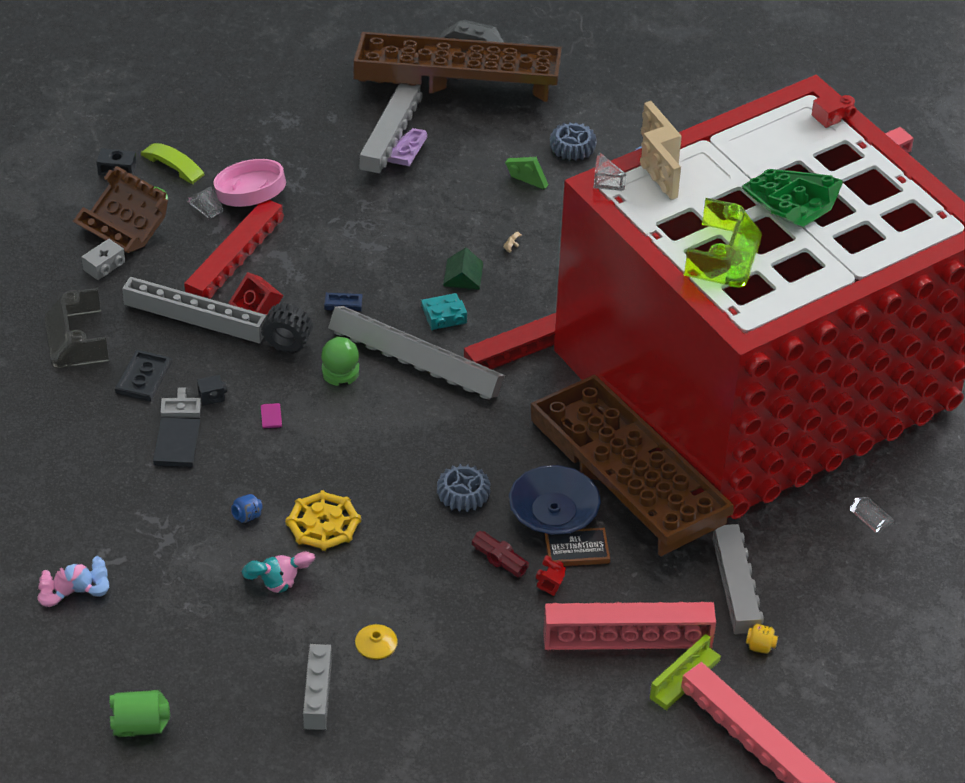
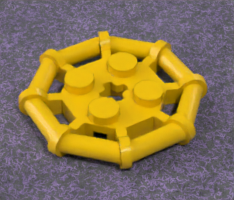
M321 490L320 493L303 499L298 498L295 500V505L290 515L285 519V524L291 529L296 538V543L322 549V551H326L327 548L344 542L349 543L352 540V535L357 525L361 523V516L357 514L349 497L326 493L325 490ZM325 501H329V502L336 503V504H339V505L334 506V505L326 504ZM346 509L350 517H344L342 511ZM300 511L305 513L303 518H297ZM320 520H327L328 522L320 523ZM344 525H348L346 531L342 530ZM303 526L306 531L304 533L301 532L299 527Z

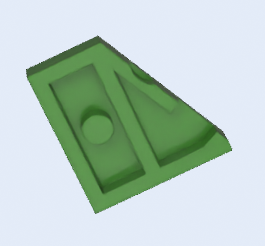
M537 157L508 158L505 164L511 177L542 189L548 186Z

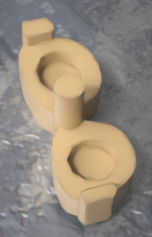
M518 231L508 238L503 248L510 253L512 245L515 247L519 246L514 240L522 235Z

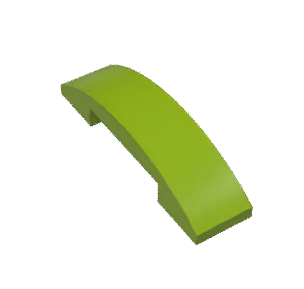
M155 143L141 152V155L150 161L155 162L159 160L179 171V177L191 184L204 176V172L196 163L170 146Z

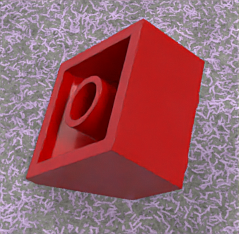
M247 272L230 299L229 304L267 315L271 307L279 304L284 295L261 276Z

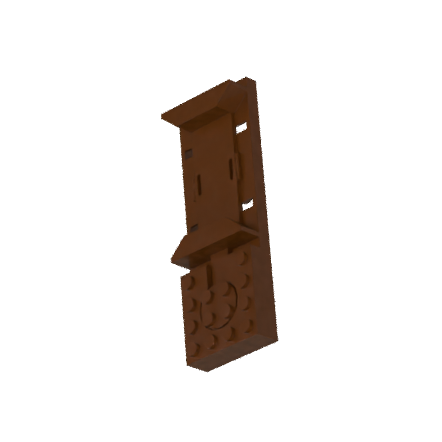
M362 32L354 58L353 79L362 82L369 80L377 83L392 82L393 84L408 83L409 85L421 84L423 75L430 76L429 93L446 88L448 77L533 84V95L544 102H548L550 85L557 86L562 47ZM461 50H467V54L461 52Z
M592 375L531 403V421L574 464L580 461L581 473L590 479L600 480L658 537L659 556L665 555L726 525L727 517L733 514L734 505L596 375ZM657 448H659L660 450H662L661 452H660V451H654V452H652L651 454L649 453V452H651V451H653V450H655V449H657ZM699 488L704 490V492L695 496L691 493Z

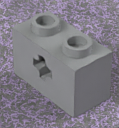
M107 239L81 256L83 270L97 280L125 262L124 249L110 239Z

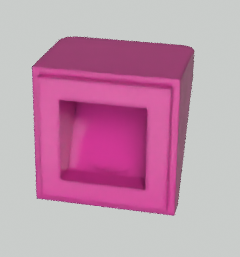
M280 404L261 405L262 427H282Z

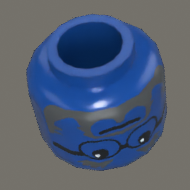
M253 494L238 497L234 500L231 507L232 515L242 523L255 520L260 517L263 508L262 502Z

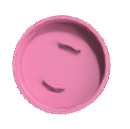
M252 159L233 164L222 170L214 179L217 199L229 206H250L265 202L278 195L286 185L282 165L269 159Z

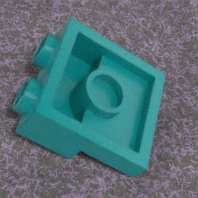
M457 293L421 300V306L431 330L467 323V311L463 301L459 300Z

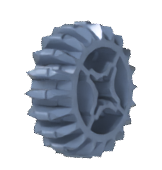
M571 122L569 124L563 123L562 126L558 125L557 128L553 129L550 136V146L553 153L557 154V157L562 156V159L568 158L569 161L571 159L576 161L577 159L583 160L584 157L589 158V155L593 154L596 147V134H594L593 130H590L589 126L584 127V124L579 125L577 122L575 124Z
M461 464L458 467L452 465L451 470L445 469V472L441 473L437 481V494L440 502H444L445 507L450 506L451 510L457 508L459 512L461 509H465L468 512L470 508L476 510L477 506L482 507L483 503L487 502L490 495V481L487 474H484L482 469L477 470L476 466L471 468L468 464L466 467Z

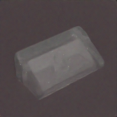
M856 497L850 506V511L876 533L894 523V519L869 497Z

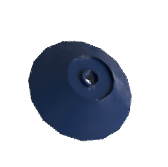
M560 465L539 466L524 472L513 483L509 493L510 508L517 519L534 531L551 535L568 534L586 527L597 516L601 504L599 490L588 476L576 469Z

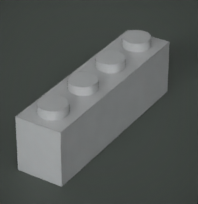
M310 644L303 711L304 729L326 730L332 663L331 645Z

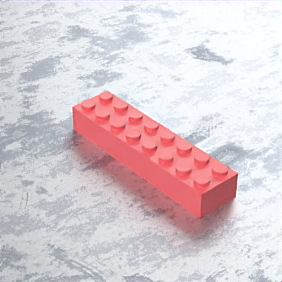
M714 602L545 604V650L689 649L705 634L711 637L709 648H712L716 626Z

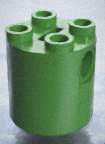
M159 690L110 695V707L114 715L110 717V725L114 736L162 734L163 729L170 720L169 702Z

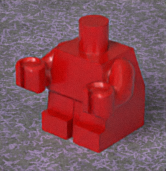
M546 555L542 564L548 566L547 571L538 570L536 579L539 581L536 587L555 596L565 576L566 567L563 566L564 563L562 561H552V558Z

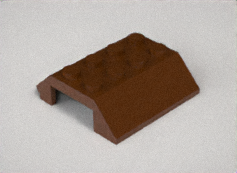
M116 166L114 171L109 170L105 175L104 179L109 185L93 208L88 210L83 207L73 222L105 241L107 239L112 240L121 246L125 252L129 253L147 244L166 216L168 200L166 199V193L162 190L154 188L151 184L131 173L127 174V171Z

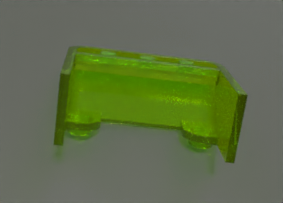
M706 198L702 225L733 231L729 245L722 243L714 244L710 247L709 252L688 248L684 275L734 287H742L748 282L761 242L762 233L740 205Z

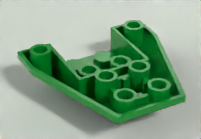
M767 169L764 173L742 185V189L772 214L789 223L804 227L832 209L842 187L843 180L832 175Z

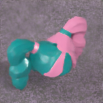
M304 551L292 558L280 555L267 558L263 562L250 561L243 567L242 575L244 578L251 580L260 575L265 586L270 591L275 593L284 592L294 584L297 568H307L315 560V555Z

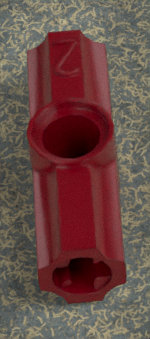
M478 531L475 534L472 545L487 555L489 562L493 566H502L516 577H522L529 568V562L514 553L513 548L508 542H499L484 531Z

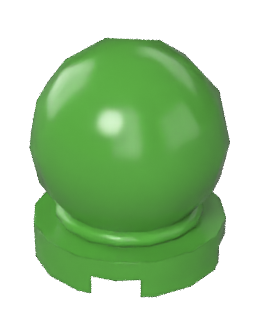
M343 337L329 340L324 345L321 353L323 378L328 383L339 386V383L345 382L351 384L359 376V352L356 344Z

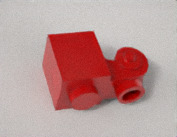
M826 94L813 100L811 116L825 128L841 122L842 118L847 116L853 117L856 114L855 99L852 96L843 95L840 98V102H838L830 94Z

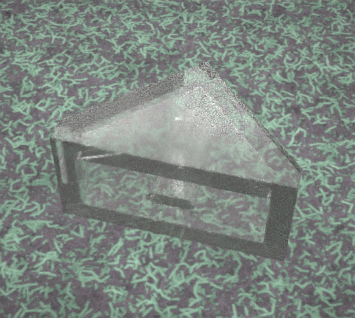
M597 154L594 188L616 191L625 190L626 174L603 154Z
M211 186L187 198V202L209 219L223 212V207Z

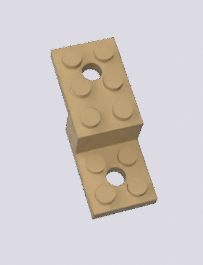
M649 101L644 103V112L642 113L643 125L641 134L643 142L641 144L642 156L640 163L642 168L646 169L651 175L652 180L656 181L661 187L662 192L666 193L672 200L678 198L681 135L654 103Z

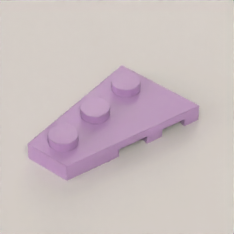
M412 128L398 140L397 146L393 148L390 158L388 157L387 162L410 166L427 138L426 131Z

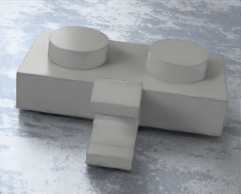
M186 387L178 388L177 398H162L161 417L200 418L201 398H186Z

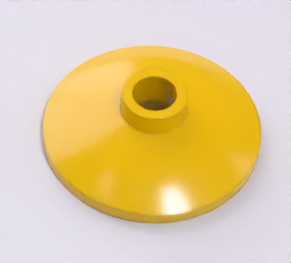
M369 625L358 632L355 645L358 652L364 657L383 659L395 651L397 637L394 631L387 626Z

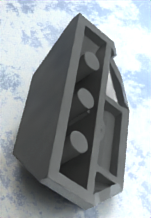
M468 20L457 22L444 30L440 38L503 42L496 27Z

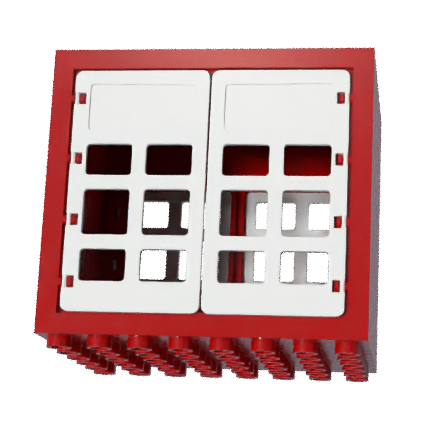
M818 75L806 78L680 131L679 165L681 166L678 198L671 200L666 193L662 192L657 182L652 180L647 170L642 168L640 163L642 148L568 178L564 182L554 351L581 380L596 375L734 505L733 514L727 517L732 519L742 517L749 507L761 501L764 503L772 502L779 496L782 490L792 485L795 487L805 485L814 474L824 469L828 472L835 470L844 459L854 454L857 456L865 455L872 449L874 444L884 439L888 441L895 440L904 429L914 424L918 426L926 424L935 413L943 409L947 411L954 410L961 404L964 398L962 389L965 380V202L858 110L853 117H844L841 119V122L825 128L811 116L813 100L830 94L840 102L841 95ZM767 169L832 175L843 180L842 187L832 209L804 227L789 223L772 214L742 189V185L764 173ZM657 448V449H655V450H653V451H651V452H649V453L651 454V453L654 452V451H660V452H661L662 450H660L659 448ZM699 488L691 493L695 496L704 492V490Z

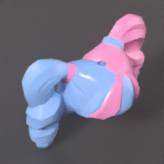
M95 556L92 560L91 572L82 564L69 565L65 571L60 568V571H57L54 581L48 570L42 571V576L39 578V590L41 591L38 595V601L42 606L51 607L73 592H88L98 597L105 595L109 589V581L107 579L108 570L105 567L104 560L99 556Z

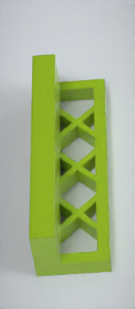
M705 634L652 682L651 700L667 710L684 694L681 684L685 673L700 662H703L711 670L720 661L721 655L709 648L711 639L709 635Z

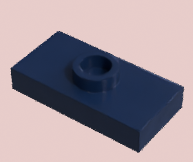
M326 293L324 310H334L335 307L344 306L361 312L363 294Z

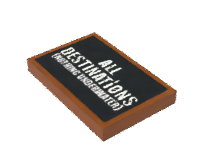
M605 528L579 529L568 534L551 535L545 533L544 535L547 555L552 558V561H562L564 563L563 566L610 563Z

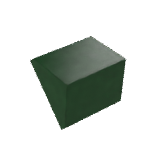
M466 247L447 259L443 286L480 290L483 261Z

